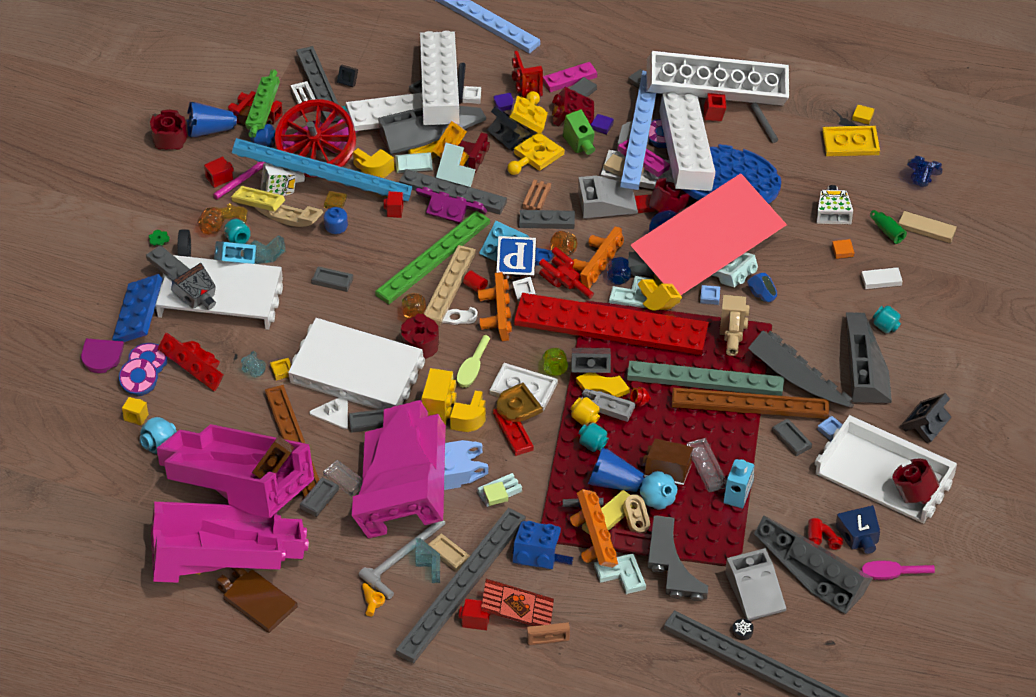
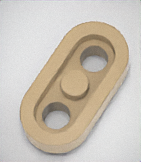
M630 495L623 504L628 527L632 532L644 534L650 527L645 502L638 495Z

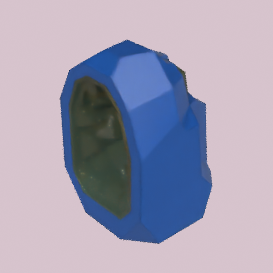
M759 273L748 279L747 284L754 297H758L764 302L775 300L777 290L772 279L766 273Z

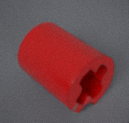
M470 270L464 276L463 284L478 292V290L486 289L488 280Z

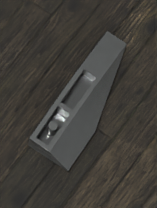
M459 106L458 125L463 129L486 120V116L481 108ZM423 108L378 118L380 136L390 154L400 153L401 151L435 142L440 139L449 125H424Z
M846 312L852 402L891 403L889 370L866 314Z
M762 331L748 348L793 384L824 399L853 408L852 398L844 391L841 394L836 389L838 387L829 379L826 381L822 377L823 374L815 367L812 369L807 364L808 361L796 355L798 351L792 346L781 343L783 339L776 333Z
M767 516L762 517L754 532L811 593L845 614L862 598L873 579L835 554Z

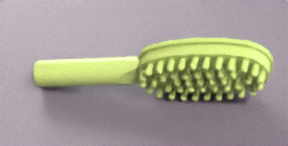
M484 335L473 357L466 359L461 365L457 374V382L460 387L467 388L475 381L480 370V358L490 340L489 336Z

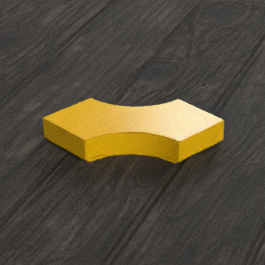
M587 372L576 377V382L583 391L589 389L616 397L626 395L630 391V388L620 376L603 377L597 373Z

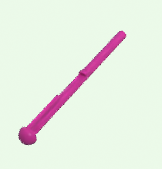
M298 131V132H296V133L293 134V135H304V134H302V133H300V132ZM283 141V148L286 149L301 141ZM257 162L256 165L213 194L216 200L221 198L261 170L266 162Z

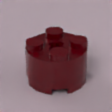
M171 109L162 110L161 114L155 117L154 115L152 116L150 127L155 147L159 150H180L183 148V144L188 138L185 117L180 115L177 110Z
M660 178L656 181L648 205L650 208L661 212L665 218L671 219L685 210L690 195L682 189H676L675 183L666 181L667 178Z
M418 313L401 325V343L422 349L423 357L427 359L438 351L439 327L433 319L426 317L425 314Z
M926 459L910 460L911 464L904 467L901 464L894 471L892 478L904 503L920 502L925 504L931 500V496L937 491L940 484Z

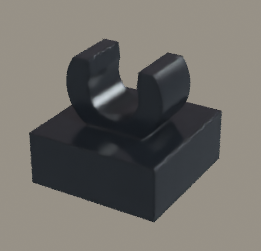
M343 64L340 65L337 83L354 87L358 69Z

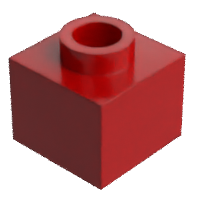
M389 191L388 199H384V210H387V217L402 218L404 206L403 192Z

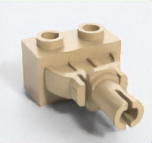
M723 295L720 335H725L724 340L727 341V354L735 356L738 354L739 342L742 341L743 329H747L748 318L745 316H749V305H746V297Z

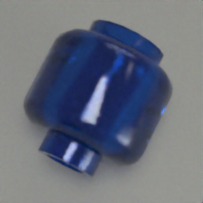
M623 257L611 259L608 263L607 278L616 285L628 282L631 277L629 260Z

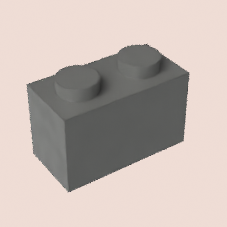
M572 348V372L610 373V348Z

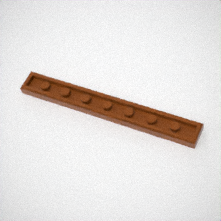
M284 385L265 389V395L281 437L286 440L305 443ZM313 462L314 480L301 490L304 498L319 481Z
M673 388L672 407L823 419H828L829 400L683 388Z

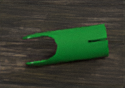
M876 210L870 212V217L875 221L878 228L895 244L901 243L905 239L907 231L893 218Z

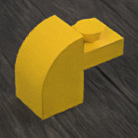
M359 148L353 151L354 165L361 169L362 173L384 178L395 170L394 157L382 149L372 156H369Z
M642 279L637 284L641 289V293L647 298L643 304L648 309L668 310L673 308L682 299V296L673 284H660L657 286L653 279Z
M475 391L470 405L455 402L450 416L451 430L471 432L483 426L486 421V401L483 400V392Z

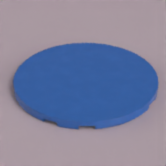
M719 144L718 147H710L715 168L712 191L682 189L691 197L700 200L741 173L769 204L776 199L780 192L781 177L778 176L776 168L758 154L746 149L740 151L733 149V146Z

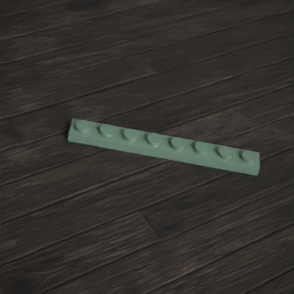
M629 361L627 380L782 396L784 377Z

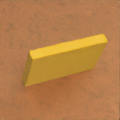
M876 126L822 128L826 156L880 155Z

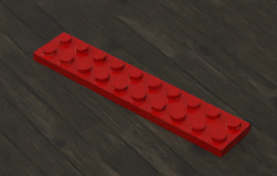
M522 293L514 320V325L698 355L703 354L709 324L706 321Z

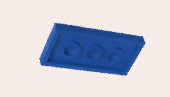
M159 274L128 284L113 335V341L126 342L148 334L163 280Z

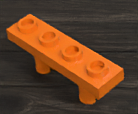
M615 226L607 238L595 235L590 236L589 246L599 249L589 262L573 259L574 265L572 268L575 271L581 272V282L590 289L593 283L597 281L598 276L606 269L609 261L614 258L616 251L623 245L624 237L621 228Z
M503 272L495 273L496 286L494 288L478 290L480 302L497 300L498 312L496 316L480 318L481 330L498 328L503 342L509 341V333L512 332L511 321H508V318H511L510 307H507V304H510L509 293H506V290H509L508 279H504Z
M582 489L577 493L582 510L572 515L570 521L575 527H579L586 522L593 546L583 551L581 557L586 563H590L597 558L599 565L613 568L618 565L616 551L610 539L611 535L605 523V516L599 504V498L596 492Z

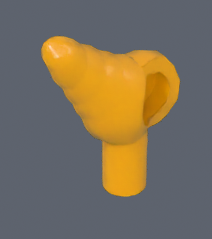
M363 583L362 590L365 601L368 604L365 614L372 617L375 609L384 604L385 596L380 592L374 591L368 584Z

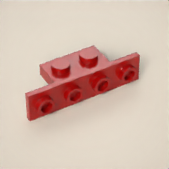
M165 333L157 349L210 389L216 391L224 374L216 369L220 361L215 358L214 354L202 349L201 345L195 341L181 343L169 333Z

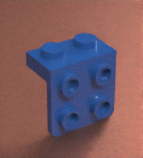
M522 521L514 542L513 563L553 569L561 528L553 524Z

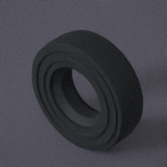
M181 229L178 232V256L191 257V234L188 229Z

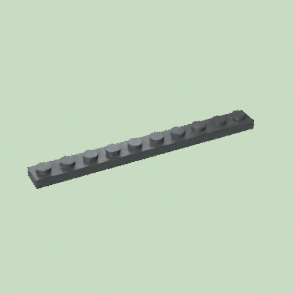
M508 507L398 646L396 655L413 664L517 533L521 522L526 521V516Z
M675 610L664 624L665 631L798 697H849Z

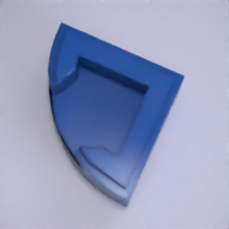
M536 248L535 266H538L542 259L550 262L554 257L552 250Z

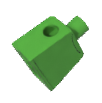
M578 110L566 115L562 136L575 153L585 151L587 155L592 154L595 151L593 145L594 131L583 111Z

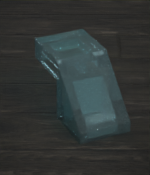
M279 235L267 245L256 240L250 244L256 245L254 264L274 262L286 252L284 238Z
M416 538V567H432V583H440V554L421 538Z

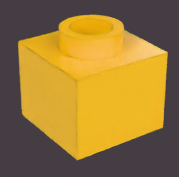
M128 397L122 407L124 421L142 426L149 415L147 402L141 399Z

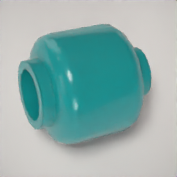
M232 219L224 227V235L231 243L245 244L251 236L249 227L240 219Z
M889 305L881 306L872 317L874 325L886 334L891 331L896 332L902 324L899 322L901 315Z
M594 422L588 426L584 424L578 433L580 435V444L592 452L601 451L602 447H605L609 440L607 438V431Z

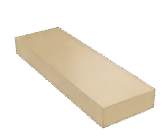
M906 211L903 212L898 223L904 230L951 243L957 229L956 226Z

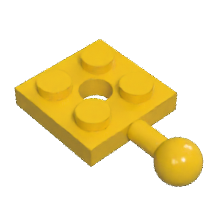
M532 91L527 94L526 98L519 96L515 98L510 118L541 134L548 112L544 108L536 106L540 101V96L537 92Z
M536 133L514 148V154L521 159L519 161H511L507 166V170L510 174L517 175L521 172L522 167L528 163L541 171L563 156L565 149L543 134Z

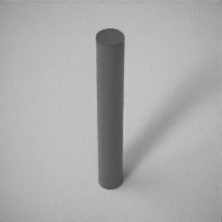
M753 103L751 108L772 143H776L778 137L758 104Z

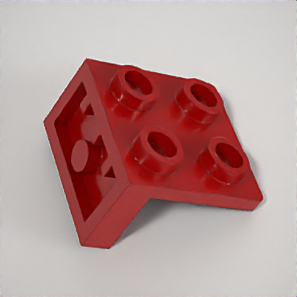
M514 51V58L511 59L514 71L511 74L513 81H516L517 93H520L522 98H526L527 94L532 91L537 92L540 97L543 96L542 66L524 68L518 51Z

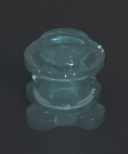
M252 351L241 360L243 365L242 371H249L253 377L262 375L266 369L265 361L259 360L256 357L257 353L255 351Z

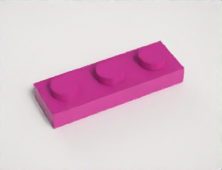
M590 62L543 76V83L549 92L572 86L583 77L588 80L597 78V71Z
M629 139L618 145L617 151L624 156L627 154ZM646 149L643 163L644 169L656 177L670 170L668 162Z

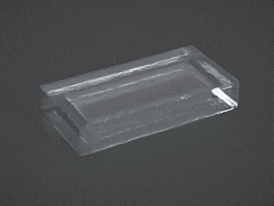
M336 460L323 471L325 477L339 485L351 497L362 487L363 479L339 460Z

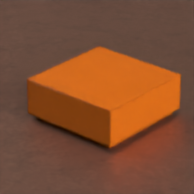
M850 239L832 241V248L836 259L854 257L855 252Z

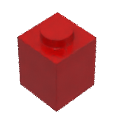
M707 94L703 106L705 120L722 121L726 111L725 94Z
M223 156L204 164L205 178L214 188L233 180L232 172L234 168L231 162H227Z
M465 599L464 607L460 606L459 619H462V627L487 631L490 609L482 607V604L488 606L490 604L481 600Z

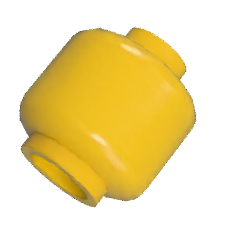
M587 397L583 399L578 398L570 409L572 410V418L581 425L585 424L588 426L590 423H596L600 418V415H598L599 406Z

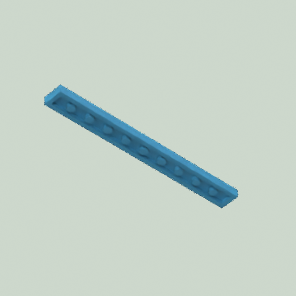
M237 138L233 146L232 153L239 157H248L258 162L270 163L276 167L288 168L294 172L299 171L309 176H317L328 181L343 183L346 186L358 187L364 191L376 192L382 196H388L389 191L403 192V200L409 201L412 186Z

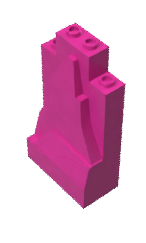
M421 400L384 409L383 428L365 432L362 487L359 495L353 496L352 517L368 539L386 535L387 527L384 521L417 514L424 525L443 521L446 425L438 414L428 416V411Z
M210 424L200 433L178 430L157 447L159 464L165 466L167 479L215 489L228 500L229 505L261 517L271 518L314 480L310 446L305 443L286 440L295 448L277 473L268 472L261 479L253 474L252 471L273 444L276 437Z
M154 501L151 527L153 582L178 583L180 575L210 572L225 567L280 569L281 561H285V558L303 559L304 551H308L309 541L306 539L307 528L303 527L302 519L281 518V515H277V512L271 518L249 514L231 505Z

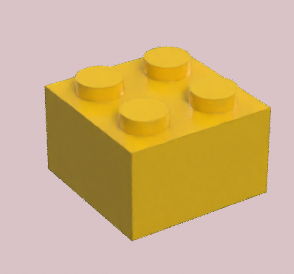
M430 368L422 395V403L428 411V416L438 414L445 425L447 420L450 419L453 410L451 405L455 404L457 393L454 392L456 380H453V371Z

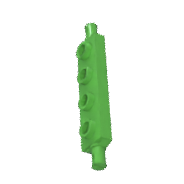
M274 69L270 70L269 76L261 77L246 120V127L250 129L248 135L251 138L256 137L258 130L265 128L280 83L279 77H276L277 71Z

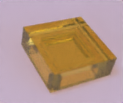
M329 191L324 202V208L339 207L343 209L347 200V194Z

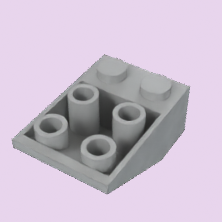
M597 175L579 177L578 195L583 218L638 213L633 189L620 187L621 182Z
M766 548L727 558L725 573L747 620L750 621L786 611V605L775 569Z

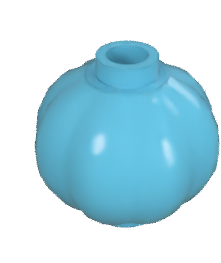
M151 418L141 428L140 443L146 450L157 454V447L176 433V427L163 418Z
M656 471L643 479L640 495L648 507L661 510L674 503L678 489L672 476Z

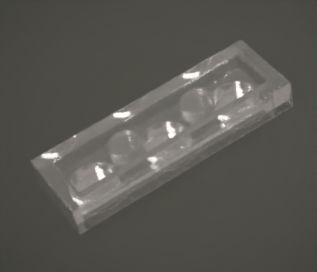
M706 438L688 442V446L694 447L692 460L708 492L726 488L727 480Z

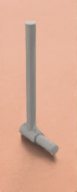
M445 521L433 523L375 569L364 567L359 572V577L372 588H376L388 599H391L394 592L381 582L380 575L443 527Z

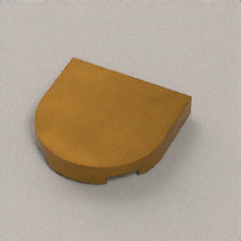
M524 382L504 390L497 400L499 415L508 421L521 422L543 412V407Z

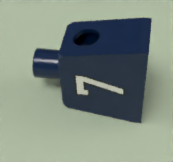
M874 506L837 514L835 527L851 549L863 547L866 554L873 553L876 550L875 544L879 542L880 528Z

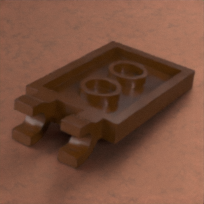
M231 567L234 571L232 576L236 578L232 584L223 574L217 579V582L220 584L218 589L225 593L223 595L224 600L268 633L275 629L298 607L296 601L253 569L247 573L245 568Z

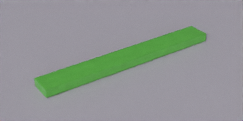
M476 210L375 291V296L390 305L452 255L458 245L463 246L490 224V219Z

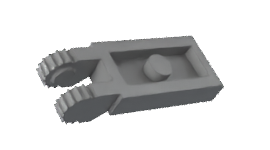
M585 389L582 393L583 397L589 398L599 406V413L628 422L635 409L634 402L600 391Z

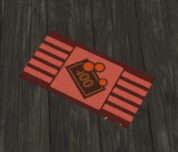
M486 579L481 611L531 626L550 625L554 599Z

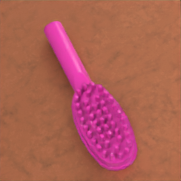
M872 561L863 565L862 572L871 576L874 580H890L897 578L900 574L935 573L934 565L901 566L899 563L892 561Z

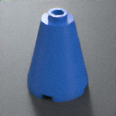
M189 102L187 131L190 137L232 130L233 126L237 124V117L232 111L197 102Z
M602 447L588 484L637 492L642 486L644 474L609 449Z

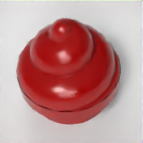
M643 387L634 388L631 391L630 401L634 402L635 406H644L651 400L649 393Z

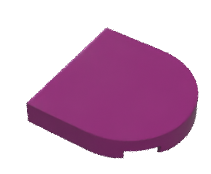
M86 338L81 354L82 363L90 372L105 373L119 364L124 342Z

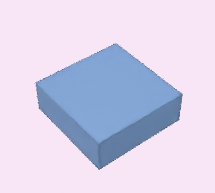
M702 285L700 303L719 305L720 287Z
M830 416L818 425L817 430L832 441L834 432L837 428L840 429L843 424L833 416Z

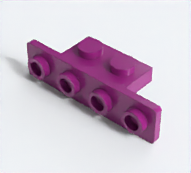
M422 187V189L416 188L418 195L431 199L426 211L428 215L461 223L466 209L477 210L483 214L487 213L486 208L483 206L484 204L473 201V203H470L465 198L459 196L452 198L449 197L448 193L439 191L438 194L432 192L433 190L427 187Z

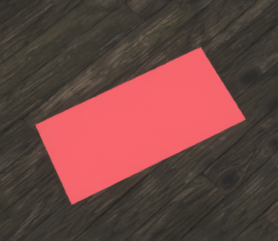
M740 173L632 243L631 247L664 284H673L679 294L682 295L787 224Z

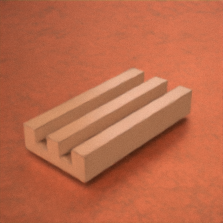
M534 179L523 202V209L541 210L551 189V183L545 185L544 181L537 183V180ZM537 188L536 193H535V195H534V197H533V199H532V202H531V204L529 205V202H530V200H531V198H532V196H533V194H534V191H535V189ZM544 189V192L541 196V199L537 207H534L541 193V190Z
M569 622L527 627L528 645L570 640Z

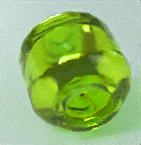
M550 348L543 354L542 363L547 374L559 376L565 373L568 361L566 353L562 349Z

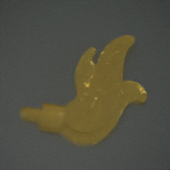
M228 203L225 208L215 207L216 214L218 213L219 216L221 214V218L239 217L246 224L248 215L246 208L233 206L232 203Z

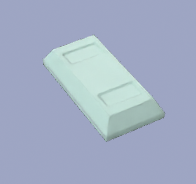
M431 152L395 155L397 173H404L406 169L415 172L433 170Z

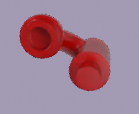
M812 518L808 521V539L821 545L823 532L829 537L828 545L831 549L838 550L841 548L843 539L838 537L828 525L822 523V520Z

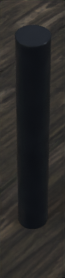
M460 63L458 69L459 104L463 101L465 63Z

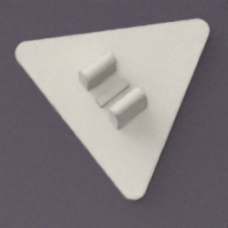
M342 397L334 399L311 410L310 415L342 429H347L348 399Z

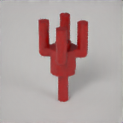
M557 247L552 250V253L556 256L552 259V263L558 267L557 269L545 259L539 262V265L543 267L539 274L555 287H561L563 284L569 290L577 288L589 299L593 297L594 292L580 282V274L572 268L574 261Z

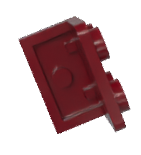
M564 87L559 94L554 96L552 101L554 125L559 127L565 120L566 115L578 110L583 111L591 125L594 120V101L567 87Z
M482 132L476 143L461 140L458 145L464 147L463 151L469 155L464 167L475 169V173L490 148L488 134Z

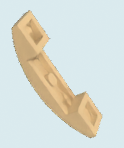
M281 204L275 212L255 207L257 211L270 219L296 227L312 225L323 213V210L307 206L305 210Z

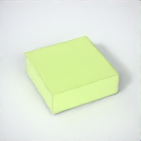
M503 482L483 486V492L489 506L508 501V494Z

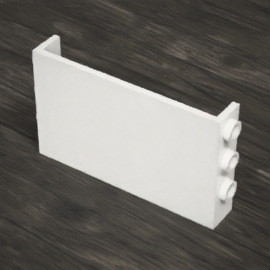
M173 255L189 269L199 263L203 264L216 286L215 295L212 297L216 301V305L210 310H207L203 304L196 308H191L171 291L172 280L163 273V284H161L155 305L158 317L162 318L164 308L259 318L264 319L265 329L269 330L271 322L275 320L274 310L279 306L278 295L282 294L283 290L282 267Z
M316 318L313 324L309 325L307 336L301 341L298 354L294 355L288 374L290 383L335 397H342L348 399V401L380 410L402 405L404 400L409 398L410 388L412 384L416 383L418 371L423 368L425 358L423 357L422 349Z
M850 415L842 427L836 429L833 440L827 442L824 453L822 455L819 454L815 461L817 466L816 475L923 524L928 517L931 518L936 509L935 505L942 502L944 491H949L957 463ZM926 459L931 465L940 486L931 496V500L925 504L920 502L904 503L894 484L893 473L901 464L903 467L911 464L910 460Z

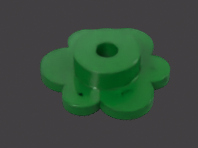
M155 230L153 234L149 235L150 244L153 246H163L164 243L170 241L166 231Z

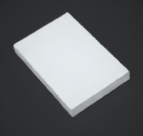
M503 363L489 390L490 395L499 397L504 390L524 382L544 411L558 384V379Z

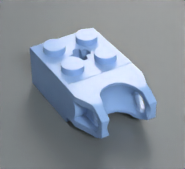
M464 440L445 443L444 490L459 488L462 484L471 483L488 474V464L471 461V459L483 453L482 443ZM471 448H478L476 451H469ZM479 468H483V469H484V470L481 471V472H474V471H476V470L479 469Z

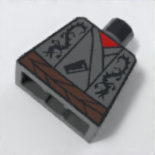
M202 263L172 280L171 291L191 308H196L203 304L207 310H210L216 305V301L212 298L215 295L216 286Z

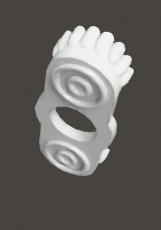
M472 307L469 308V311L451 309L447 311L442 323H450L452 325L472 324L476 321L478 312ZM458 314L460 315V318L458 320H452L450 319V315Z

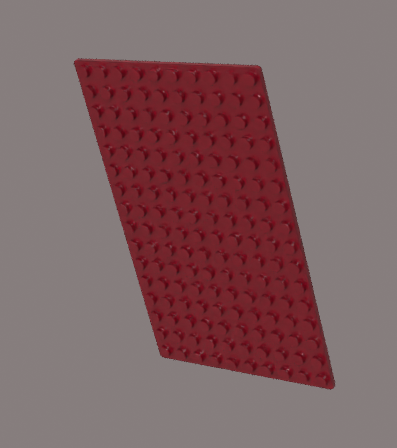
M586 301V303L709 322L702 355L579 335L576 348H610V373L597 374L603 377L620 376L630 388V391L619 398L630 401L631 391L638 387L645 388L651 397V400L644 406H635L628 422L598 413L600 418L596 424L607 431V438H609L604 448L609 449L645 475L646 467L642 466L643 459L647 455L648 446H652L655 439L694 447L691 467L684 485L675 483L678 490L674 503L661 510L648 507L645 504L650 527L644 534L652 535L654 515L675 518L673 537L680 561L726 567L727 558L741 555L743 552L751 492L750 489L743 509L724 504L726 483L734 460H745L754 464L761 414L672 407L673 388L723 392L734 391L627 380L629 361L766 375L767 364L748 348L762 331H772V324L748 320L747 329H743L742 341L738 345V354L730 356L727 354V341L724 340L725 335H720L721 317ZM571 371L541 524H553L561 528L557 544L590 548L593 546L591 536L582 529V524L579 527H575L570 521V517L582 509H579V507H563V499H578L577 493L582 489L596 492L598 498H603V506H600L602 508L622 490L588 484L600 451L592 452L579 442L580 435L578 433L583 425L572 418V410L570 409L578 398L583 397V390L577 384L576 377L587 372ZM737 486V488H735V491H741L740 487ZM640 489L637 492L626 491L630 495H638L642 498ZM626 516L612 528L630 531Z

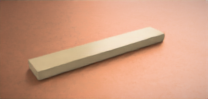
M457 246L424 312L426 317L433 319L439 326L476 254V249Z

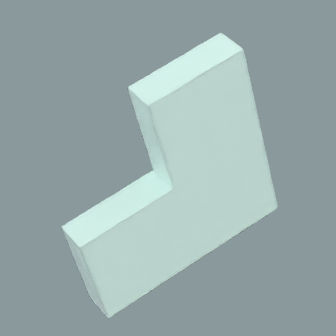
M445 143L436 178L471 187L475 169L460 165L464 147Z
M635 276L632 289L613 286L609 303L647 308L643 304L647 298L641 293V289L637 284L642 279L651 278Z
M633 553L616 557L618 565L613 568L601 566L599 562L594 563L600 583L620 578L626 594L646 590L645 581Z

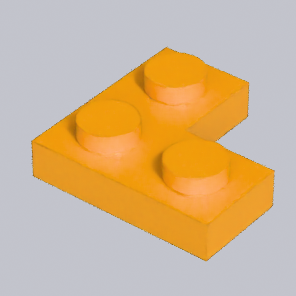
M451 121L432 151L442 158L445 143L458 146L467 131ZM464 151L460 161L461 166H464L469 158V155Z

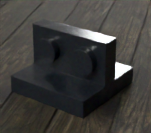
M496 106L492 109L491 112L496 116V119L487 131L510 150L514 151V148L524 137L529 139L534 135L521 123L510 118V115Z
M944 393L920 401L900 426L904 431L915 428L926 443L932 442L951 419V415L944 408L950 398Z

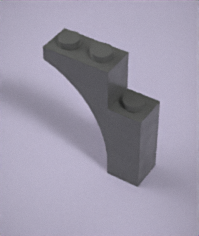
M654 515L648 568L660 573L664 572V570L668 571L666 595L676 599H680L682 596L690 597L694 601L707 599L708 585L691 575L677 554L673 537L675 518Z

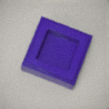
M511 93L494 96V103L497 108L502 111L512 109L514 100Z
M597 114L591 123V127L594 131L607 134L614 124V119Z

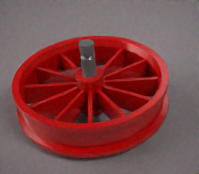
M312 99L293 106L282 116L276 128L275 143L278 150L294 153L304 148L299 154L303 157H306L312 149L311 159L314 160L316 159V150H321L327 161L326 163L343 167L355 150L356 132L350 116L340 105L329 100ZM317 111L314 125L312 121L308 122L305 114ZM321 111L331 112L319 128ZM303 116L308 130L293 122ZM336 116L343 119L342 122L328 128ZM290 126L304 135H285ZM348 127V135H332ZM283 141H301L286 149L283 148ZM329 142L347 143L344 149L341 150ZM327 147L339 155L329 161L322 148ZM304 173V176H305V177H313V176H309L308 174Z

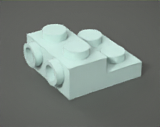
M745 252L712 274V276L719 277L721 284L731 287L743 284L748 275L754 274L757 271L758 265L755 255Z

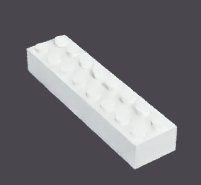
M427 31L420 33L424 125L450 124L453 121L459 124L455 32Z
M652 51L647 58V92L676 93L681 95L693 94L702 98H706L708 93L725 94L726 100L783 106L789 98V65Z
M663 93L659 112L675 188L712 191L715 168L698 96L693 94Z

